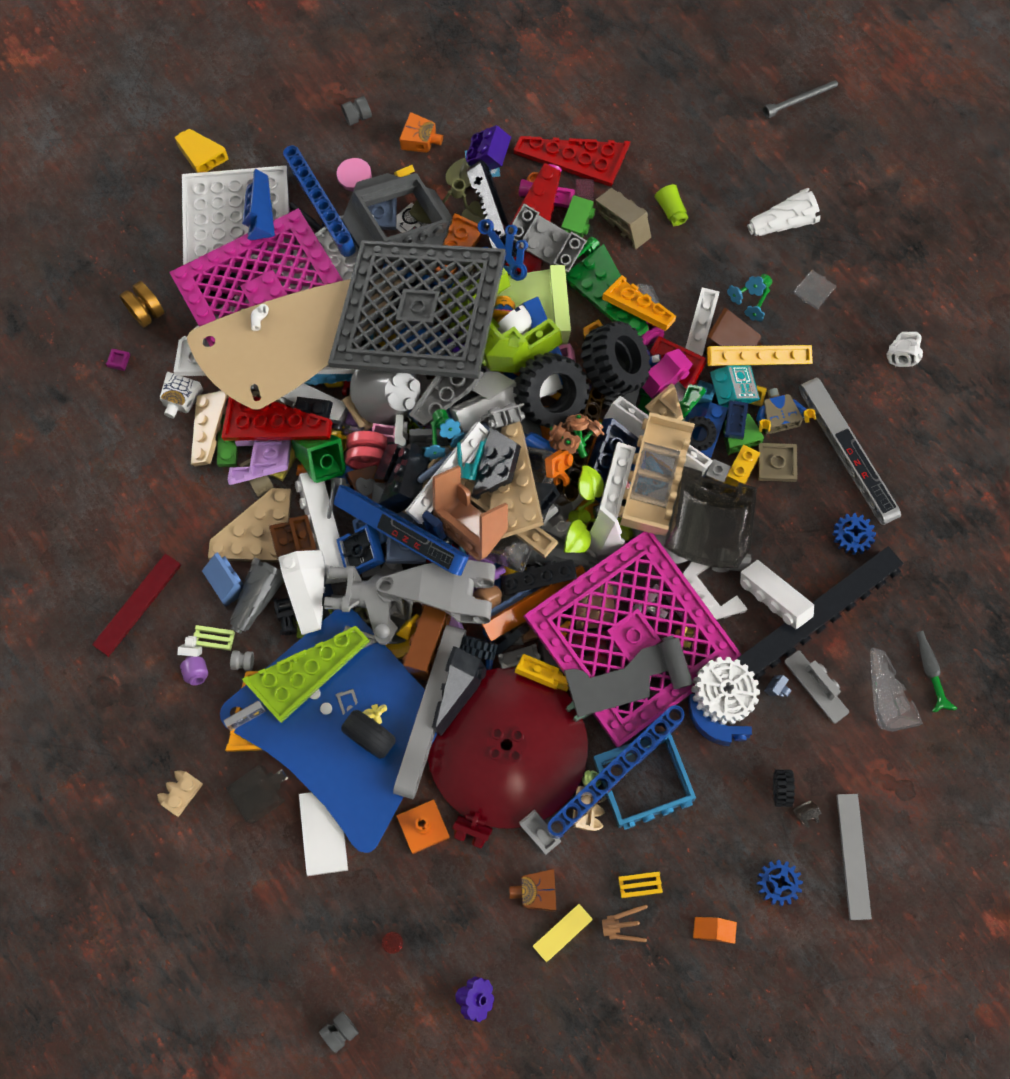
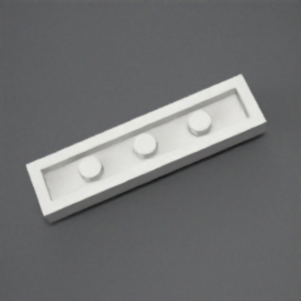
M617 442L598 514L604 507L618 519L636 447Z

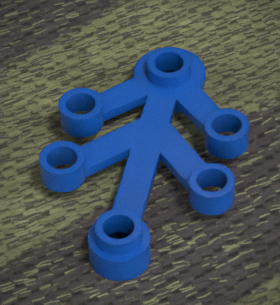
M490 219L481 220L478 223L479 232L481 234H488L498 249L506 250L505 260L509 266H503V268L510 274L512 279L516 281L523 280L527 276V268L523 264L524 251L528 248V242L523 239L516 242L517 255L515 261L512 256L514 235L518 231L517 227L513 224L506 226V242L504 245L494 231L493 222ZM486 223L490 226L488 230L485 228ZM510 227L514 230L512 234L509 232ZM520 242L524 243L523 249L520 247ZM517 268L521 269L520 275L517 273Z

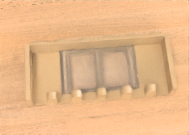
M651 412L648 419L644 418L641 429L645 430L644 435H639L637 447H640L639 453L634 454L632 464H635L634 471L630 470L628 482H631L630 488H625L623 496L626 503L625 506L620 507L618 517H621L620 525L666 536L694 423Z

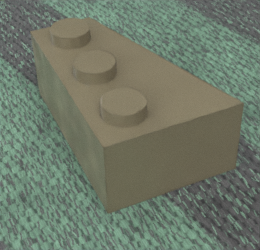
M610 188L596 199L598 213L612 227L617 226L622 231L621 236L623 238L628 237L633 242L632 247L635 250L651 238L647 218L648 213L644 208L638 207L632 200H628L621 192H617L613 188Z

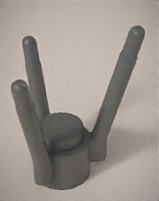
M331 478L328 519L331 518L334 498L339 485L350 487V484H346V479Z

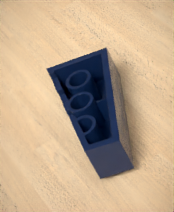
M613 418L603 419L602 426L604 428L602 431L605 435L602 436L600 434L597 437L587 466L592 467L601 475L604 488L617 442L637 448L639 439ZM602 496L595 498L593 503L600 504Z

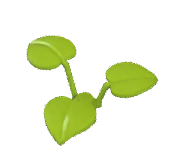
M586 465L582 466L578 490L583 499L590 501L582 506H578V510H572L568 515V520L571 524L565 538V553H582L590 547L591 534L586 529V524L595 522L596 519L591 518V514L584 508L592 504L595 498L601 497L604 491V482L601 475L595 469ZM621 517L617 519L618 522H619V525H620V522H621ZM620 525L622 531L620 534L621 538L625 541L634 537L632 528Z

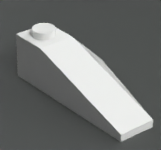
M321 550L295 551L278 557L282 576L301 634L305 635L321 630L323 615L322 599L325 592L324 577L326 576L323 552Z

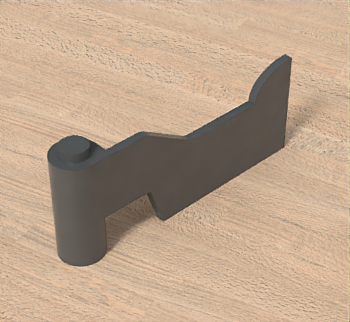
M674 635L662 638V643L640 650L624 669L589 678L587 673L578 669L564 670L577 717L649 698L650 676L659 673L669 672L674 690L693 685L679 638H674Z

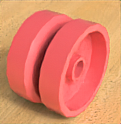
M357 431L348 434L346 437V448L348 449L345 453L346 465L356 470L374 465L379 466L388 444L387 437L373 431Z

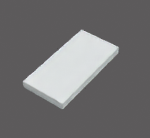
M312 792L299 794L307 876L348 871L344 831Z

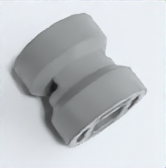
M233 650L230 659L231 670H239L243 667L245 671H252L254 653L247 651L243 654L240 651Z

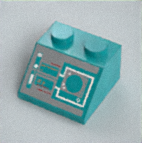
M729 365L710 372L719 405L728 408L730 400L746 402L748 404L760 400L750 365Z

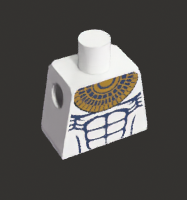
M167 371L160 395L162 404L167 407L164 415L174 419L177 411L188 413L195 404L196 397L203 392L200 382L183 376H176L174 373Z

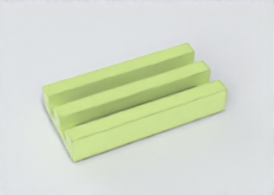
M196 625V631L193 635L197 636L196 646L231 651L235 635L233 630ZM200 631H201V632L221 634V635H228V636H230V637L228 638V637H222V636L201 634ZM199 638L216 641L228 642V645L203 642L198 640Z

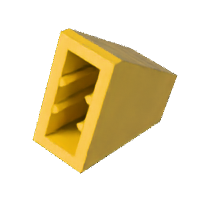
M191 129L183 131L174 137L178 148L196 173L208 172L229 160L226 149L223 146Z

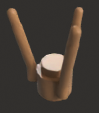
M643 905L616 915L607 916V919L602 920L604 936H609L610 940L621 939L647 942L646 938L616 934L620 933V928L639 925V921L619 923V920L616 919L647 909L648 906Z

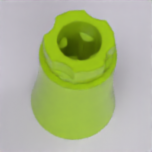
M677 185L665 186L655 194L654 198L660 204L673 226L682 225L688 220L689 217L680 198Z

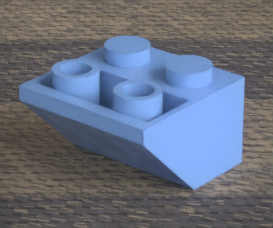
M217 552L202 572L226 607L239 598L243 583L225 556L221 558Z

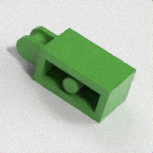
M573 195L561 229L568 233L572 231L582 238L584 235H587L590 228L589 220L594 218L596 211L594 201Z

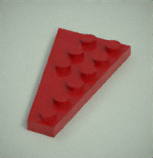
M546 163L543 164L510 225H512L523 204L540 212L539 216L551 222L561 175L560 170ZM524 251L523 264L527 268V273L541 271L543 261ZM517 268V272L521 273V269Z
M253 396L254 401H259L261 397ZM229 397L221 438L224 441L330 440L333 422L331 419L313 413L308 414L297 408H289L275 401L261 409L255 410Z

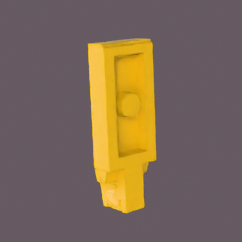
M522 654L515 673L550 688H558L567 691L569 688L566 676H563V673L559 671L560 668Z

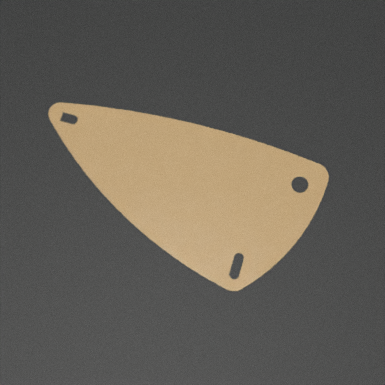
M392 271L386 274L385 276L389 278L395 273ZM380 278V279H378L377 281H375L374 283H375L376 285H378L379 283H381V282L384 281V280H383L382 278ZM351 279L314 287L261 303L266 304L269 311L267 316L260 321L261 329L259 331L251 329V313L261 304L240 310L195 328L187 336L190 350L205 375L221 391L251 409H261L293 391L328 365ZM398 279L394 282L393 285H398L399 283H401V280ZM387 286L386 288H384V289L381 290V291H382L383 293H385V292H387L388 290H390L391 288H390L389 286ZM376 293L375 295H373V296L370 297V298H371L372 301H373L374 299H376V298L379 297L380 295H379L378 293ZM382 302L377 307L379 309L386 305V302ZM373 308L366 312V314L369 316L376 311ZM370 324L363 327L362 330L365 331ZM208 336L214 337L215 344L211 347H205L203 345L204 338ZM253 384L258 386L261 396L259 401H254L250 389Z

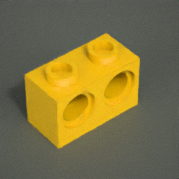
M743 444L726 476L724 484L741 492L758 461L760 452Z

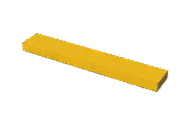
M812 345L707 347L708 366L813 364Z

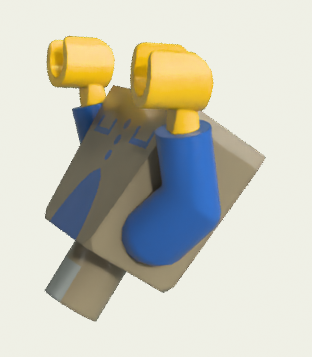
M773 388L767 391L769 399L764 400L763 405L759 408L756 422L759 426V432L765 429L767 435L800 427L803 418L808 423L809 418L816 419L814 409H806L798 401L792 399L791 395L780 396L778 389Z

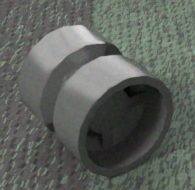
M364 96L356 98L354 103L349 101L341 104L343 115L349 126L358 123L359 119L366 120L372 117L369 104Z
M342 1011L333 1019V1024L328 1023L319 1033L331 1050L337 1053L345 1046V1041H351L359 1034V1031Z

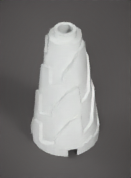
M809 188L800 190L799 193L771 207L770 210L753 217L750 220V224L747 225L750 234L763 236L776 231L780 232L820 222V216L816 217L815 213L819 212V207L812 191L808 192Z

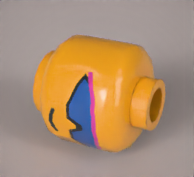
M498 296L496 298L492 317L497 323L515 309V302L508 296Z

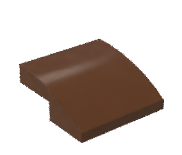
M308 515L289 518L288 522L269 525L278 563V557L295 551L317 550Z

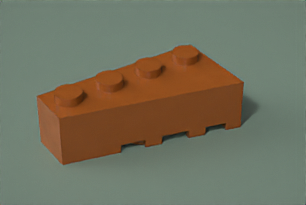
M422 604L423 611L416 620L417 628L415 634H412L410 637V648L403 657V664L408 673H411L414 678L428 681L446 625L450 624L451 616L442 610Z

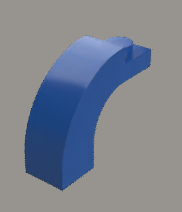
M695 694L689 695L688 707L690 718L698 732L706 739L719 745L730 746L732 738H734V741H746L747 738H750L752 726L721 725L719 721L714 723L711 721L710 716L706 718L703 716V710L697 709L698 702L693 701L692 698Z

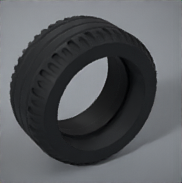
M353 710L341 726L342 732L379 759L384 758L396 742L395 737L388 730L359 710Z

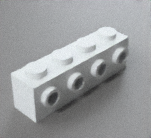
M756 560L741 571V586L751 592L758 601L767 605L773 613L783 618L786 624L798 629L813 617L814 604L759 560Z

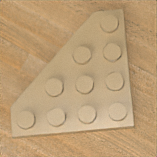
M270 489L211 538L208 559L210 560L218 552L221 558L225 556L228 561L252 562L255 557L260 559L261 562H278L269 525L288 522L291 506V489Z

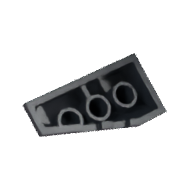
M454 646L445 671L448 672L446 684L442 683L441 686L443 698L442 701L437 703L432 728L439 736L443 735L486 676V667L481 659Z

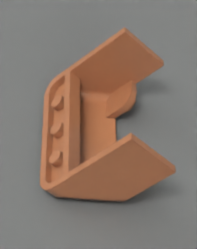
M456 466L433 477V515L442 521L444 532L473 558L480 561L490 554L507 532L508 504L505 502L484 513L479 511L470 503L471 492L461 484V467Z

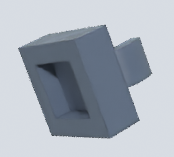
M774 675L764 692L769 696L779 695L781 697H788L792 691L785 686L789 679L784 675Z

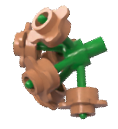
M582 414L571 415L566 418L564 424L560 422L558 426L554 424L550 428L548 434L551 437L548 441L554 440L552 448L557 451L565 449L570 454H574L577 450L580 457L584 458L588 456L584 448L586 446L585 442L591 435L598 437L601 434L604 436L605 433L602 431L604 427L601 422L597 420L592 421L588 416ZM587 429L589 432L583 438L582 430Z

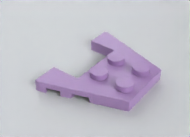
M291 440L235 441L236 446H253L249 467H230L228 483L233 485L288 470Z

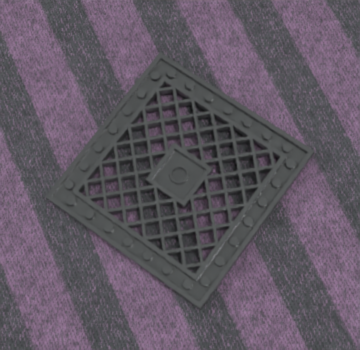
M361 240L329 357V367L479 379L506 250ZM384 263H386V264L388 265V266H386L385 268H383L382 270H380V269L378 268L379 266H381V265L384 264ZM404 264L405 267L400 271L396 269L400 265ZM421 265L423 269L416 272L414 269ZM439 266L441 270L434 273L432 270ZM455 268H458V269L460 270V271L456 272L455 274H452V273L450 272V271L454 270ZM476 269L478 272L471 276L469 272ZM391 271H393V272L395 273V274H393L392 276H390L389 278H387V277L385 276L386 274H388V273L391 272ZM411 272L412 276H410L409 278L405 279L403 277L404 275ZM428 273L430 277L423 280L421 277ZM444 275H447L449 277L444 281L440 280V278ZM465 276L467 279L460 283L458 279ZM380 278H382V279L384 280V281H382L381 283H379L378 285H376V284L374 283L375 281H377V280L380 279ZM400 279L401 283H399L398 285L394 286L392 284L393 282ZM416 280H418L419 284L415 287H412L410 285ZM436 282L438 285L431 289L429 285ZM454 283L456 286L449 290L447 286ZM472 284L474 288L467 291L465 288ZM387 286H389V287L391 288L390 290H388V291L385 292V293H383V292L381 291V290H383L384 288H386ZM461 291L463 295L456 298L454 295ZM378 293L380 296L372 301L370 297ZM396 294L397 298L390 302L388 298ZM450 298L452 302L445 306L443 302ZM469 299L471 303L464 307L461 303ZM385 301L386 305L379 309L377 305ZM455 307H458L460 309L454 314H452V312L450 311ZM374 308L376 312L368 316L366 312ZM390 310H392V311L394 312L393 314H391V315L388 316V317H386V316L384 315L385 313H387V312L390 311ZM444 314L449 316L443 321L439 319ZM465 315L467 319L460 323L458 318ZM381 317L383 320L375 325L373 321ZM396 320L397 324L393 326L391 322ZM454 322L456 326L449 330L446 326ZM370 324L372 327L364 332L362 328ZM388 325L390 329L382 333L380 329ZM406 326L408 330L400 334L399 330ZM425 328L426 332L419 336L417 332ZM443 329L445 333L437 337L435 333ZM459 331L464 333L458 338L454 336ZM377 332L379 336L371 340L369 336ZM395 333L397 337L389 341L387 338ZM413 335L415 339L408 343L406 339ZM432 336L434 340L426 344L424 341ZM451 338L452 342L445 346L443 342ZM363 340H366L368 342L362 347L358 346V344ZM384 341L386 344L378 349L376 345ZM401 342L405 345L398 350L395 349V346ZM421 344L423 347L415 352L413 348ZM439 345L441 349L434 353L431 349ZM458 346L460 350L452 354L450 351Z

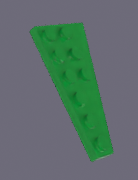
M603 244L570 269L569 273L566 272V282L612 322L622 321L631 325V328H635L638 331L637 334L639 336H642L649 330L646 321L602 299L603 293L621 276Z

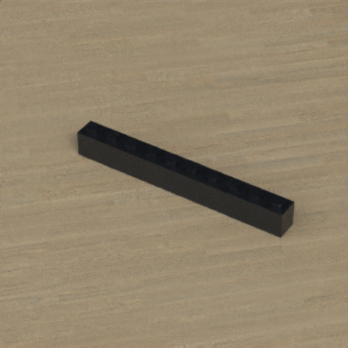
M889 546L812 602L814 604V614L810 620L798 629L784 623L737 659L740 660L742 666L745 664L748 666L747 670L749 672L753 671L755 674L753 679L759 680L766 674L765 670L767 668H775L781 663L780 659L785 655L787 657L791 656L796 652L795 648L798 645L804 646L812 639L810 636L814 633L818 635L827 628L826 624L830 621L835 623L842 617V612L845 610L847 612L851 611L857 606L856 602L858 600L864 601L872 594L870 591L874 588L879 590L887 583L886 579L889 577L893 579L901 573L900 568L904 563Z

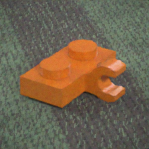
M560 449L545 458L546 477L554 478V485L560 484V479L563 480V486L566 487L570 484V478L565 473V470L572 466L573 455L565 449Z

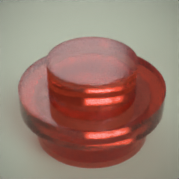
M390 932L384 936L382 946L386 952L395 954L402 949L403 939L398 933Z

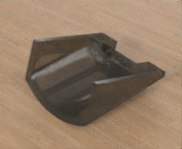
M684 466L664 547L674 554L698 564L718 568H738L751 548L757 488L743 483H738L737 487L708 479L702 477V471Z

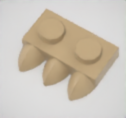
M185 771L174 772L177 783H166L169 794H157L160 804L177 817L181 815L203 785L202 782Z
M583 786L577 787L576 795L584 788ZM589 795L581 797V801L584 804H590L593 801ZM606 796L599 803L607 799ZM597 804L573 828L586 831L600 830L603 828V824L595 817L603 815L605 813L604 809ZM574 810L573 818H576L578 813Z

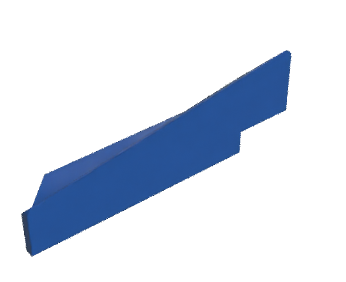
M257 169L253 172V181L251 184H248L245 194L242 224L249 227L247 237L249 240L268 238L275 235L269 178L267 174Z

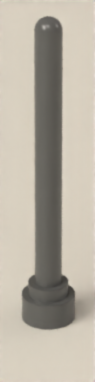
M836 80L776 105L774 103L766 104L762 107L763 114L767 119L772 118L778 111L837 87L838 82Z

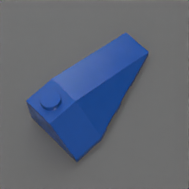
M711 402L697 403L688 413L685 421L688 422L690 418L692 419L695 416H704L714 423L717 431L716 440L707 450L700 451L711 459L728 408ZM696 427L692 431V437L697 441H702L707 436V431L703 427ZM704 474V476L701 478V480H700L701 482H703L704 477H705V474Z

